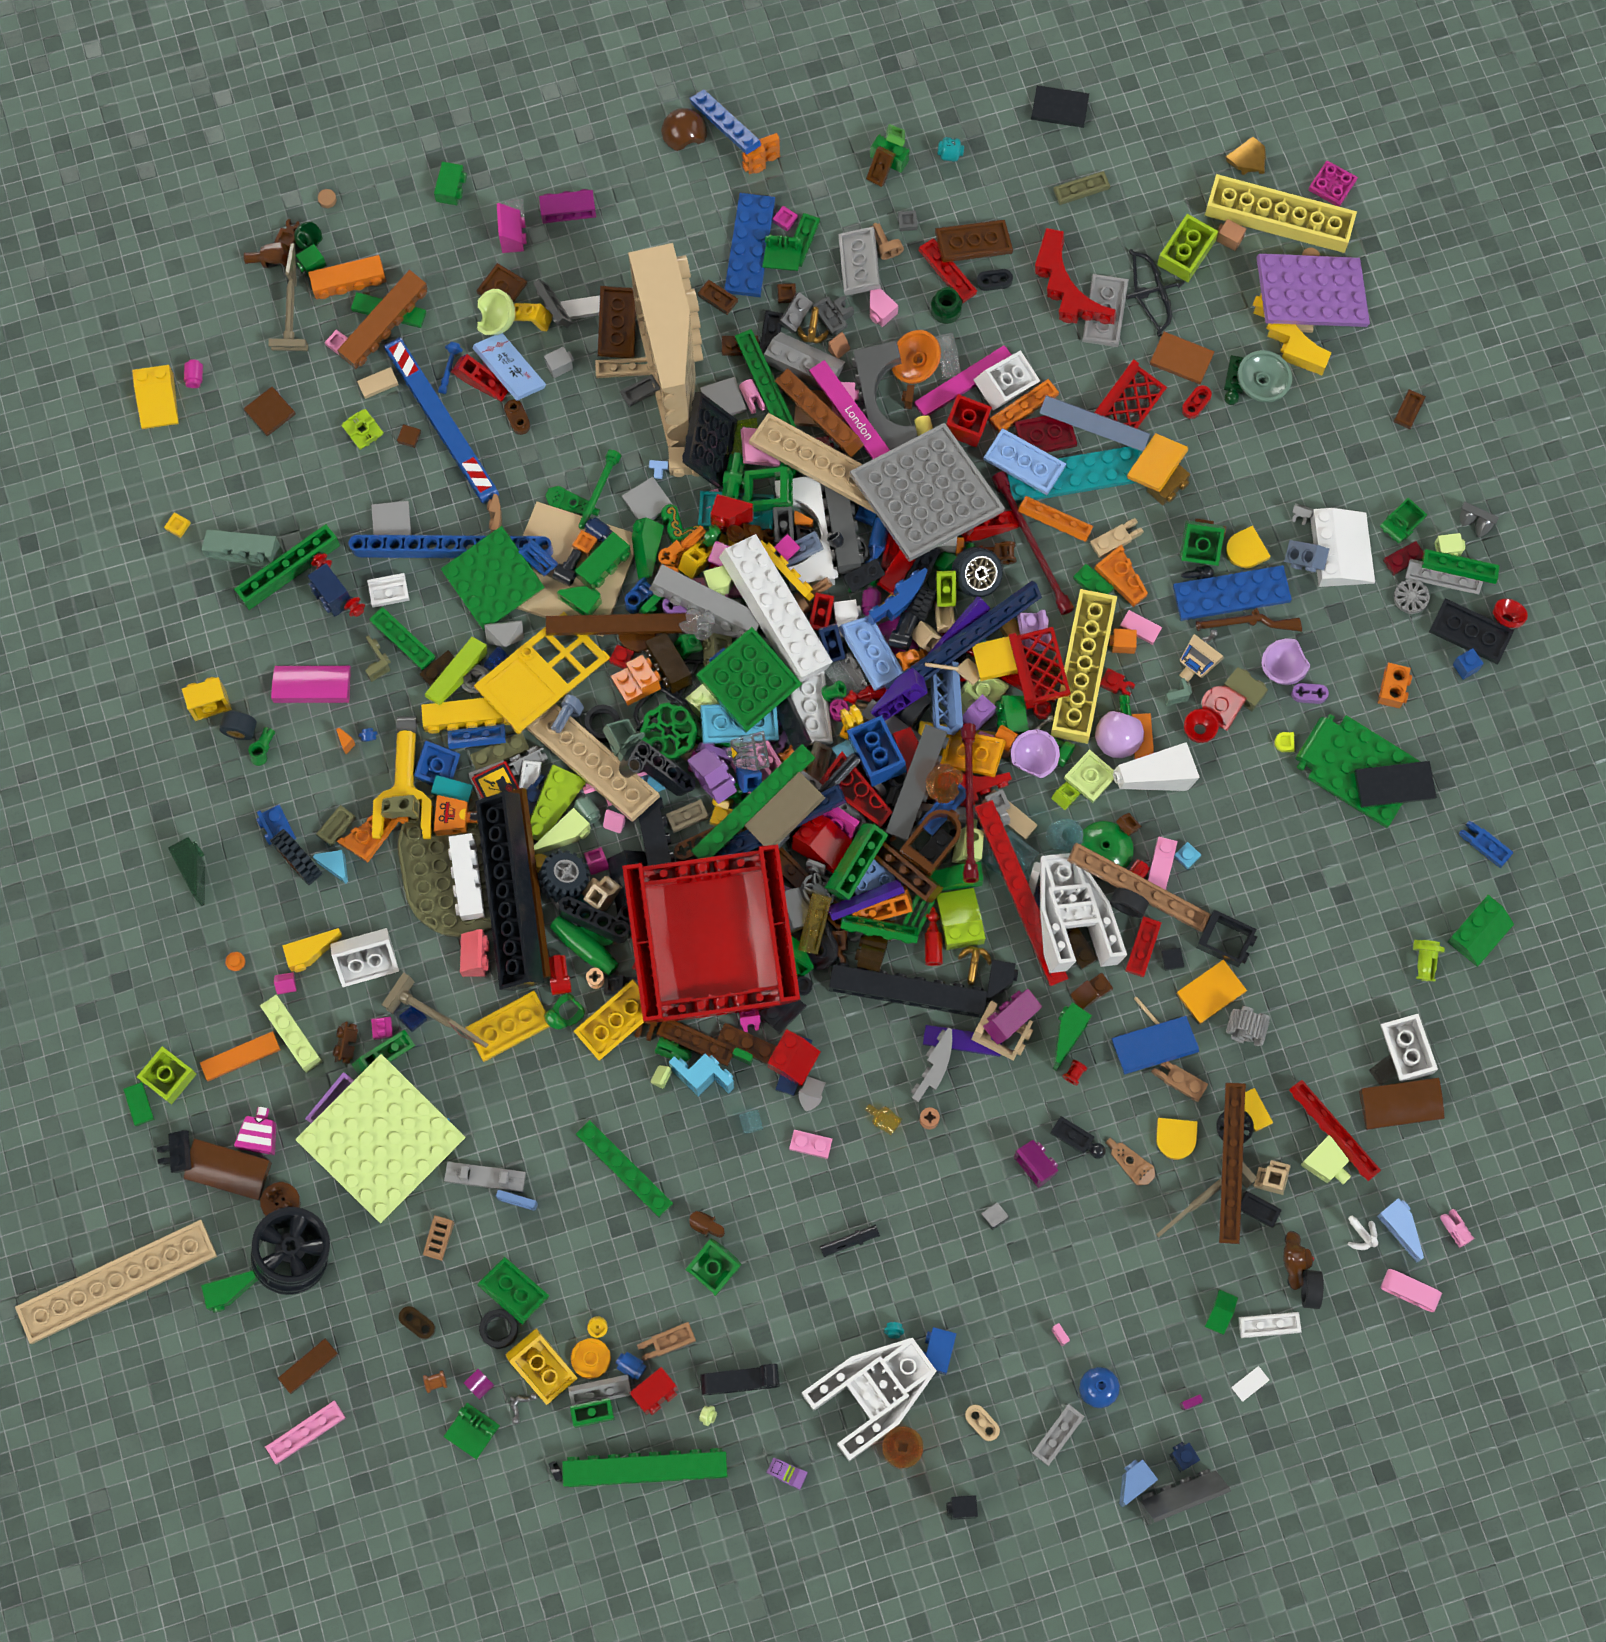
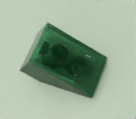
M187 837L168 847L193 897L200 906L205 905V862L202 857L205 854L196 840L192 842Z

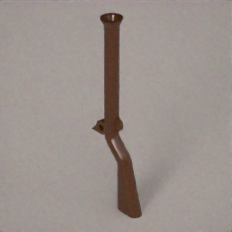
M1258 608L1253 610L1251 615L1202 622L1196 620L1197 631L1249 623L1254 626L1258 621H1261L1270 628L1302 632L1300 618L1273 621L1267 616L1259 614Z

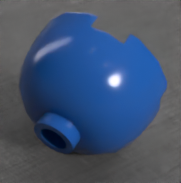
M1092 1368L1080 1380L1079 1392L1081 1398L1092 1407L1100 1409L1108 1407L1116 1401L1119 1395L1120 1385L1118 1378L1107 1368Z

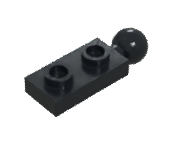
M1060 1116L1050 1132L1051 1135L1082 1154H1085L1088 1149L1093 1158L1100 1159L1106 1153L1104 1145L1092 1143L1093 1135Z

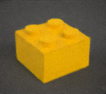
M210 677L204 682L198 684L191 683L182 688L187 709L195 721L232 710L226 689L219 677Z

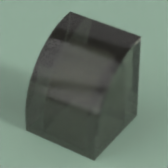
M1391 1054L1369 1070L1380 1086L1397 1075Z

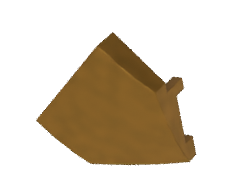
M1252 137L1227 155L1226 161L1236 169L1241 170L1242 175L1258 171L1259 174H1265V146Z

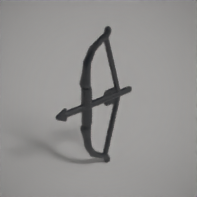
M1130 249L1129 253L1133 258L1134 293L1127 295L1126 299L1137 298L1157 328V336L1160 337L1162 335L1161 332L1171 323L1172 319L1171 300L1168 298L1166 289L1176 286L1180 288L1184 281L1176 279V282L1164 285L1160 276L1161 272L1154 260L1147 254L1134 252L1133 249ZM1136 256L1145 258L1150 263L1157 287L1138 289ZM1157 291L1160 293L1167 312L1166 323L1161 328L1141 300L1148 298L1150 293Z
M704 659L683 660L685 664H695L691 671L692 677L698 666L703 664ZM661 676V681H659L660 691L666 694V699L671 701L670 704L673 705L679 702L686 706L687 702L681 699L687 687L681 689L680 693L675 692L672 694L671 690L669 691L662 687L663 677ZM656 692L640 699L635 706L633 717L637 724V731L641 730L644 720L641 722L639 720V710Z

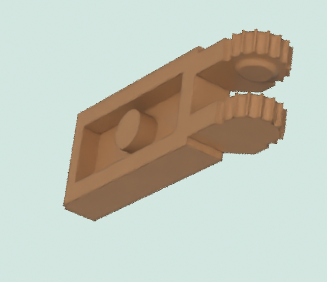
M1170 1062L1159 1064L1170 1070L1168 1075L1156 1068H1153L1151 1071L1153 1075L1163 1080L1164 1083L1197 1102L1208 1086L1206 1082L1180 1067L1172 1065Z
M686 1322L652 1336V1339L638 1344L637 1347L640 1350L654 1344L656 1351L642 1356V1360L647 1361L694 1343L696 1339L689 1322Z

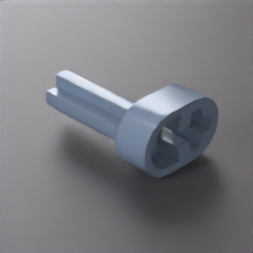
M567 694L561 703L562 709L551 727L556 733L562 731L570 715L578 718L584 710L580 700L573 695Z

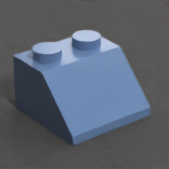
M1134 1460L1124 1468L1127 1472L1122 1475L1119 1502L1121 1507L1127 1505L1158 1480L1144 1460L1140 1462Z

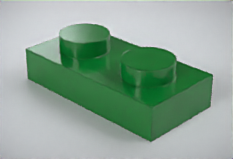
M1087 564L1073 576V579L1088 591L1109 595L1114 589L1111 584Z

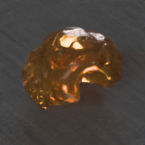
M950 764L935 766L926 778V790L929 796L938 803L946 804L953 801L959 794L958 786L963 781V772L955 769Z

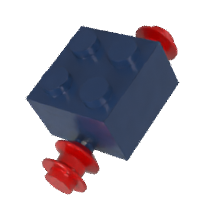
M326 553L315 555L311 565L313 567L317 566V569L308 575L310 580L308 585L317 600L321 601L327 613L331 612L334 617L345 610H350L349 616L351 617L360 616L364 612L365 604H359V597L352 598L349 596L348 591L330 569L332 560H326Z

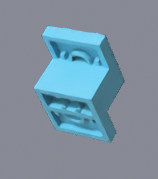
M704 1054L690 1069H688L689 1066L681 1058L678 1060L676 1057H673L669 1061L671 1071L697 1096L714 1081L728 1094L734 1089L732 1074L726 1069L722 1070L718 1065L719 1062L712 1055L708 1057Z

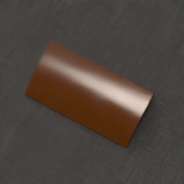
M1439 1078L1362 1088L1359 1091L1366 1130L1445 1118Z
M194 1139L190 1150L191 1170L185 1171L184 1179L260 1200L272 1165L271 1161Z

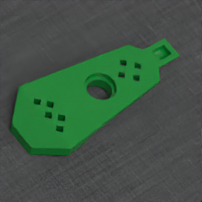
M561 486L549 488L545 496L549 506L583 515L589 502ZM571 500L577 502L575 505H570ZM594 507L592 514L598 516L600 509Z

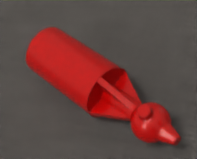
M869 685L857 694L850 690L843 700L852 703V705H856L855 702L858 699L871 702L872 699L879 701L885 694L886 689L882 688L874 691L873 687Z
M932 907L929 914H926L930 925L925 933V965L940 966L943 964L942 933L939 932L936 924L940 920V916L935 908Z

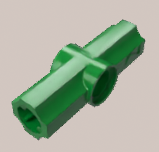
M734 452V454H730L727 471L724 472L722 495L737 500L739 491L743 486L742 479L744 478L745 464L743 463V455L741 453Z

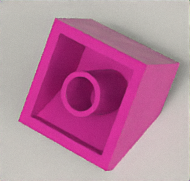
M497 203L498 232L502 253L523 252L524 244H527L526 233H523L522 229L526 228L525 217H521L520 210Z

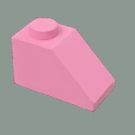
M881 288L870 290V318L875 324L878 323L883 327L898 314V305Z

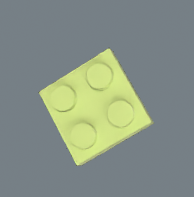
M1089 749L1065 775L1064 779L1094 803L1114 781V770Z

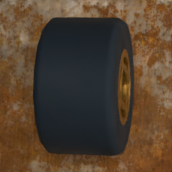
M226 711L222 716L219 730L230 738L251 740L257 721L252 716L242 712Z

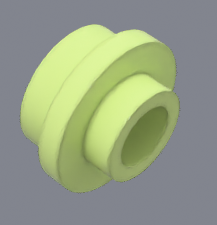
M704 1406L701 1411L700 1422H703L706 1426L714 1423L717 1412L714 1406Z

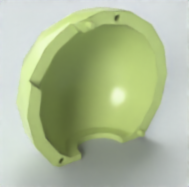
M491 289L478 299V308L482 313V320L478 322V331L484 335H499L511 327L515 320L516 312L513 300L507 293L500 289Z

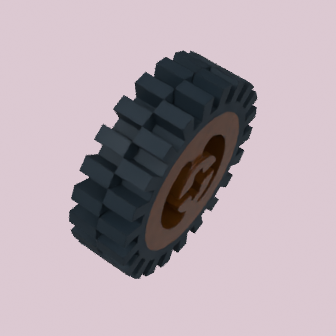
M284 829L270 839L275 849L306 884L311 885L322 875V872L306 852Z

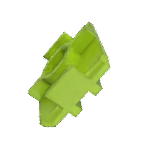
M366 409L355 413L341 425L359 450L369 446L370 443L375 442L384 434ZM364 426L366 430L361 433L358 428Z

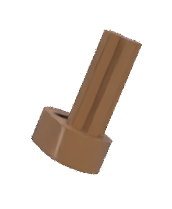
M874 223L871 226L875 229L876 242L879 246L877 251L882 260L898 256L904 251V247L899 239L888 242L880 223Z
M825 577L812 586L813 590L811 592L814 595L822 593L833 586L828 577ZM800 591L794 594L795 600L804 614L813 609L812 601L806 599Z

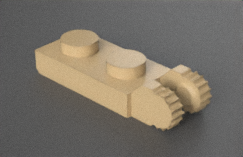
M1136 518L1090 541L1099 559L1110 554L1120 545L1125 546L1144 532L1142 528H1139L1128 534L1127 530L1138 523Z

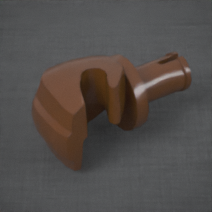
M284 243L266 244L261 246L260 252H244L245 264L261 263L263 268H268L269 263L283 264L286 269L289 249Z

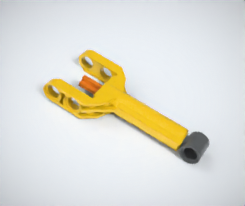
M397 716L395 782L391 789L383 791L373 800L372 838L381 839L383 835L384 817L381 815L382 800L395 796L414 795L420 802V805H422L421 829L423 839H431L432 801L422 791L414 787L417 717ZM397 817V822L405 824V822H408V817Z

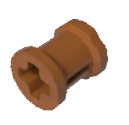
M443 1370L435 1375H423L427 1393H431L433 1389L440 1387L445 1389L448 1387Z

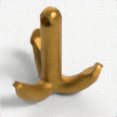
M816 306L811 311L808 336L805 335L800 326L797 328L801 340L815 344L825 340L829 333L826 330L819 337H815L819 308Z
M969 946L960 952L958 959L961 960L967 954L972 953L967 982L969 985H973L976 979L980 954L987 961L988 965H991V957L984 948Z

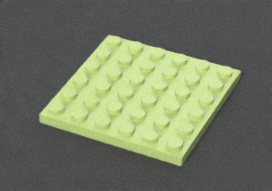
M380 1054L295 1140L376 1220L382 1223L466 1137Z

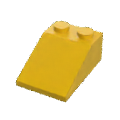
M163 365L132 370L141 428L147 429L179 424L174 374L170 366Z
M537 1328L505 1354L512 1366L546 1405L578 1379Z

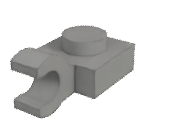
M1003 789L985 796L986 802L993 800L1003 826L1010 824V817L1006 811L1010 809V804Z

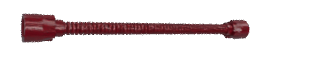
M1002 471L993 475L991 479L999 492L1004 494L1051 588L1056 594V604L1061 615L1069 614L1075 607L1068 596L1061 591L1022 513L1018 512L1019 507L1010 492V483L1005 472Z
M964 723L960 729L962 742L965 746L967 861L964 864L963 881L965 883H976L979 881L978 864L974 860L972 745L975 742L976 725Z

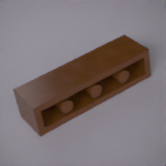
M885 840L874 859L923 900L932 903L943 890V887L900 855V851Z

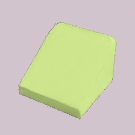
M658 1066L651 1079V1083L663 1089L672 1073L671 1068L668 1066Z

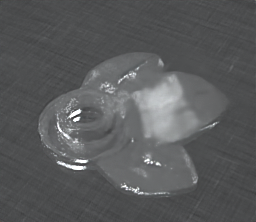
M688 608L686 610L687 621L679 623L680 628L686 634H694L699 640L708 639L712 634V626L715 623L713 613L710 610L701 613L696 608Z

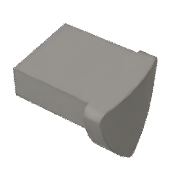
M807 1076L803 1088L799 1091V1100L805 1111L812 1110L819 1105L823 1098L822 1093L826 1082Z

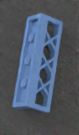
M952 661L948 666L958 667L959 663ZM941 669L937 673L943 674L944 680L941 681L936 674L930 677L933 726L946 731L947 734L955 735L963 727L960 675L954 670ZM938 687L944 691L945 695L943 697L937 691ZM941 702L946 708L945 712L938 707V703ZM940 718L944 720V722L947 724V727L940 725Z

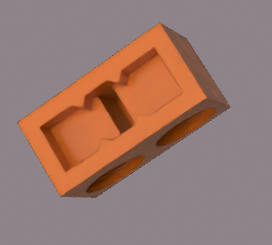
M1388 662L1384 670L1378 704L1400 709L1402 704L1407 702L1409 692H1406V688L1410 686L1412 681V675H1410L1411 668ZM1394 675L1401 676L1402 680L1395 679ZM1390 692L1397 693L1398 697H1392Z

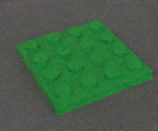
M500 526L441 568L483 631H485L484 624L497 623L545 589V586L522 554H519L518 547L503 526Z
M753 627L747 630L695 675L745 733L802 685L799 679Z

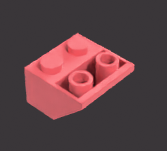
M482 929L461 934L460 973L462 977H485L486 971H489V959H487L486 952L490 950V942Z

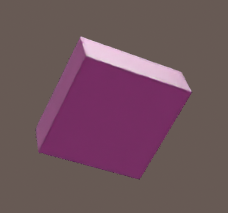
M1197 1395L1181 1402L1180 1407L1185 1411L1201 1404L1203 1399L1201 1395Z

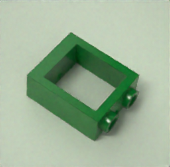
M788 467L745 471V478L742 479L745 495H743L742 501L752 503L753 512L773 510V507L792 506L793 508V472ZM780 477V498L753 501L754 479Z

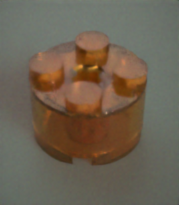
M904 1426L895 1427L890 1430L882 1444L884 1459L890 1466L899 1470L915 1466L923 1454V1441L919 1433L912 1428ZM899 1443L902 1445L907 1444L906 1453L898 1451Z

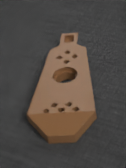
M1111 1137L1106 1141V1144L1112 1149L1111 1155L1135 1185H1148L1155 1178V1168L1153 1165L1145 1161L1125 1144H1117ZM1127 1157L1133 1158L1132 1164L1126 1162Z

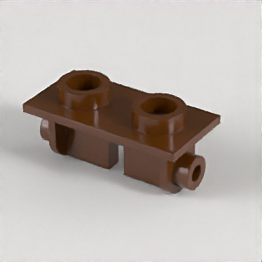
M344 1022L338 1027L336 1037L339 1038L338 1044L335 1045L333 1050L335 1063L343 1059L342 1063L350 1064V1061L353 1060L355 1047L348 1045V1042L356 1043L357 1025L349 1024L348 1027V1022Z

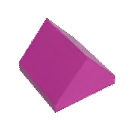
M294 972L274 976L277 995L297 991Z

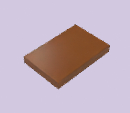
M1163 332L1149 365L1201 385L1215 351Z

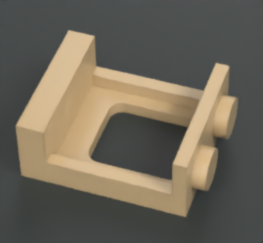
M990 1001L971 1040L1014 1061L1017 1054L1021 1056L1026 1046L1023 1044L1024 1040H1029L1033 1030L1030 1028L1033 1021L1029 1020L1027 1025L1023 1024L1016 1031L1021 1034V1038L1014 1050L1001 1044L997 1045L995 1041L991 1040V1036L983 1027L988 1022V1016L995 1011L999 1012L996 1010L998 1004Z

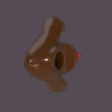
M1289 1231L1284 1239L1286 1246L1283 1252V1262L1289 1274L1287 1283L1293 1290H1297L1303 1286V1271L1312 1267L1314 1257L1309 1249L1301 1246L1300 1235L1295 1231Z

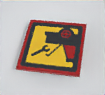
M506 761L471 778L482 799L501 792L519 789Z

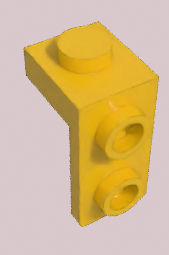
M514 303L516 312L514 321H532L541 331L548 330L553 315L542 304Z

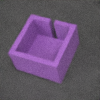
M704 748L687 760L701 787L718 804L737 792L734 786L736 781L730 773H727L728 766L723 760L720 761L714 751L711 753L707 748Z

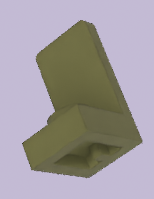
M368 635L366 640L380 660L379 662L371 663L368 669L365 670L368 678L373 682L391 671L388 665L391 662L385 653L381 654L378 650L381 647L375 638L372 640Z

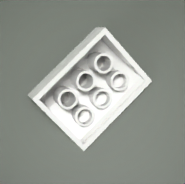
M1337 508L1314 509L1310 517L1313 544L1330 548L1325 569H1317L1318 586L1374 584L1375 577L1366 513Z

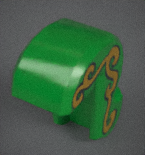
M665 505L661 510L662 523L664 525L668 523V537L672 543L676 540L681 542L696 528L701 526L696 525L683 529L678 509L675 505Z

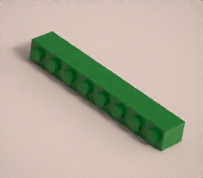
M712 1448L708 1453H702V1449L689 1450L690 1454H681V1451L677 1450L669 1451V1455H661V1452H649V1456H641V1453H629L628 1457L620 1458V1454L608 1455V1459H600V1455L588 1456V1460H579V1457H567V1461H562L563 1487L728 1478L726 1451L722 1452V1448Z

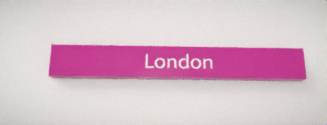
M824 360L809 370L810 374L849 428L859 436L864 444V449L872 460L890 451Z

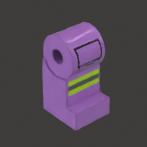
M773 1458L766 1472L798 1490L801 1489L808 1472L776 1458Z

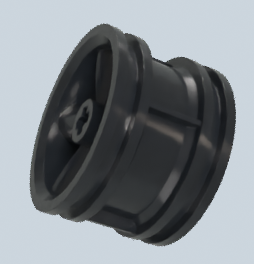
M298 1207L280 1208L265 1216L256 1227L252 1238L251 1266L257 1280L268 1290L282 1295L300 1294L315 1286L322 1278L328 1262L330 1238L326 1226L314 1213ZM290 1227V1233L284 1235L277 1231L280 1228ZM305 1230L314 1237V1240L305 1242L300 1235ZM264 1241L275 1244L276 1252L262 1258L259 1248ZM291 1245L294 1246V1251L292 1249L287 1251V1246L289 1248ZM305 1253L320 1256L318 1262L310 1270L306 1268L301 1260ZM282 1260L290 1262L291 1276L274 1272Z

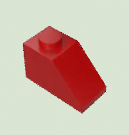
M821 593L815 594L810 625L813 630L819 631V628L829 626L834 596Z

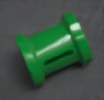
M840 680L836 681L834 685L823 686L821 690L822 696L827 702L833 701L836 697L846 696L847 691L845 684Z

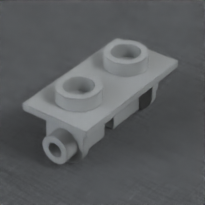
M851 652L845 655L846 658L840 664L859 691L869 685H867L860 670L861 666L854 654H851Z
M536 745L527 750L528 753L523 756L517 754L511 757V762L507 764L509 766L513 765L514 768L511 769L513 775L519 776L521 774L523 760L545 763L548 757L545 752L542 754L540 752L544 748H538Z

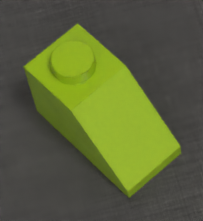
M937 571V607L956 606V571Z

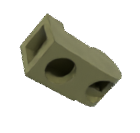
M414 795L384 798L382 800L381 815L390 819L397 817L419 818L420 802Z

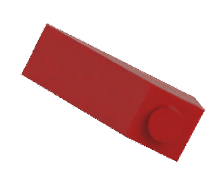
M468 354L460 357L451 373L468 385L500 402L503 401L508 393V390L494 373Z
M1012 510L1004 511L961 535L964 538V542L978 541L1017 529L1020 525Z

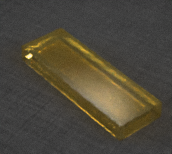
M812 893L798 950L818 955L831 897Z

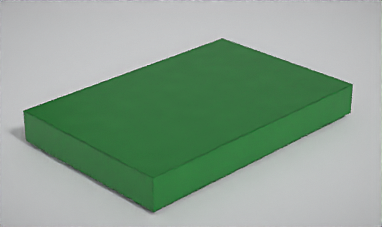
M506 1257L480 1280L477 1285L522 1325L549 1298V1295Z

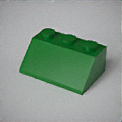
M1487 895L1447 942L1478 967L1512 928L1514 923L1504 907L1490 895Z

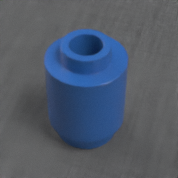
M626 1352L625 1355L621 1353L616 1361L618 1365L617 1370L625 1375L628 1374V1377L639 1380L647 1368L642 1360L629 1352Z

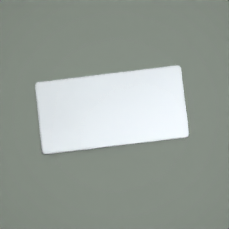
M1258 1366L1232 1386V1389L1241 1401H1244L1266 1384L1269 1379Z

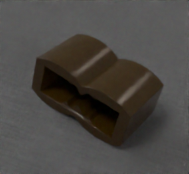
M861 935L859 942L861 949L857 948L855 960H858L857 966L880 972L888 940L877 935Z

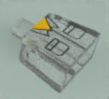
M764 731L730 741L731 746L727 748L726 753L729 758H733L735 767L754 771L770 767Z

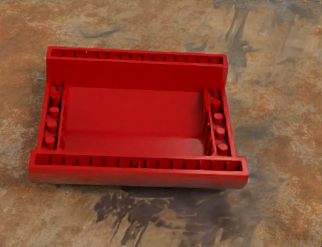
M778 844L761 846L758 851L650 866H643L642 863L622 866L643 1022H667L770 1008L800 1000Z

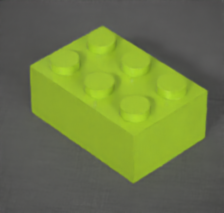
M1186 214L1160 253L1157 266L1189 282L1215 243L1218 231Z

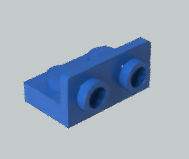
M280 805L263 813L260 810L257 811L259 818L256 820L261 829L265 828L267 834L264 836L269 845L272 844L270 839L282 829L296 840Z

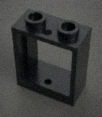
M1213 910L1196 948L1218 959H1224L1225 962L1239 968L1241 962L1245 964L1250 953L1247 952L1249 946L1253 947L1258 937L1254 935L1257 929L1217 910ZM1217 922L1247 936L1238 958L1207 944Z

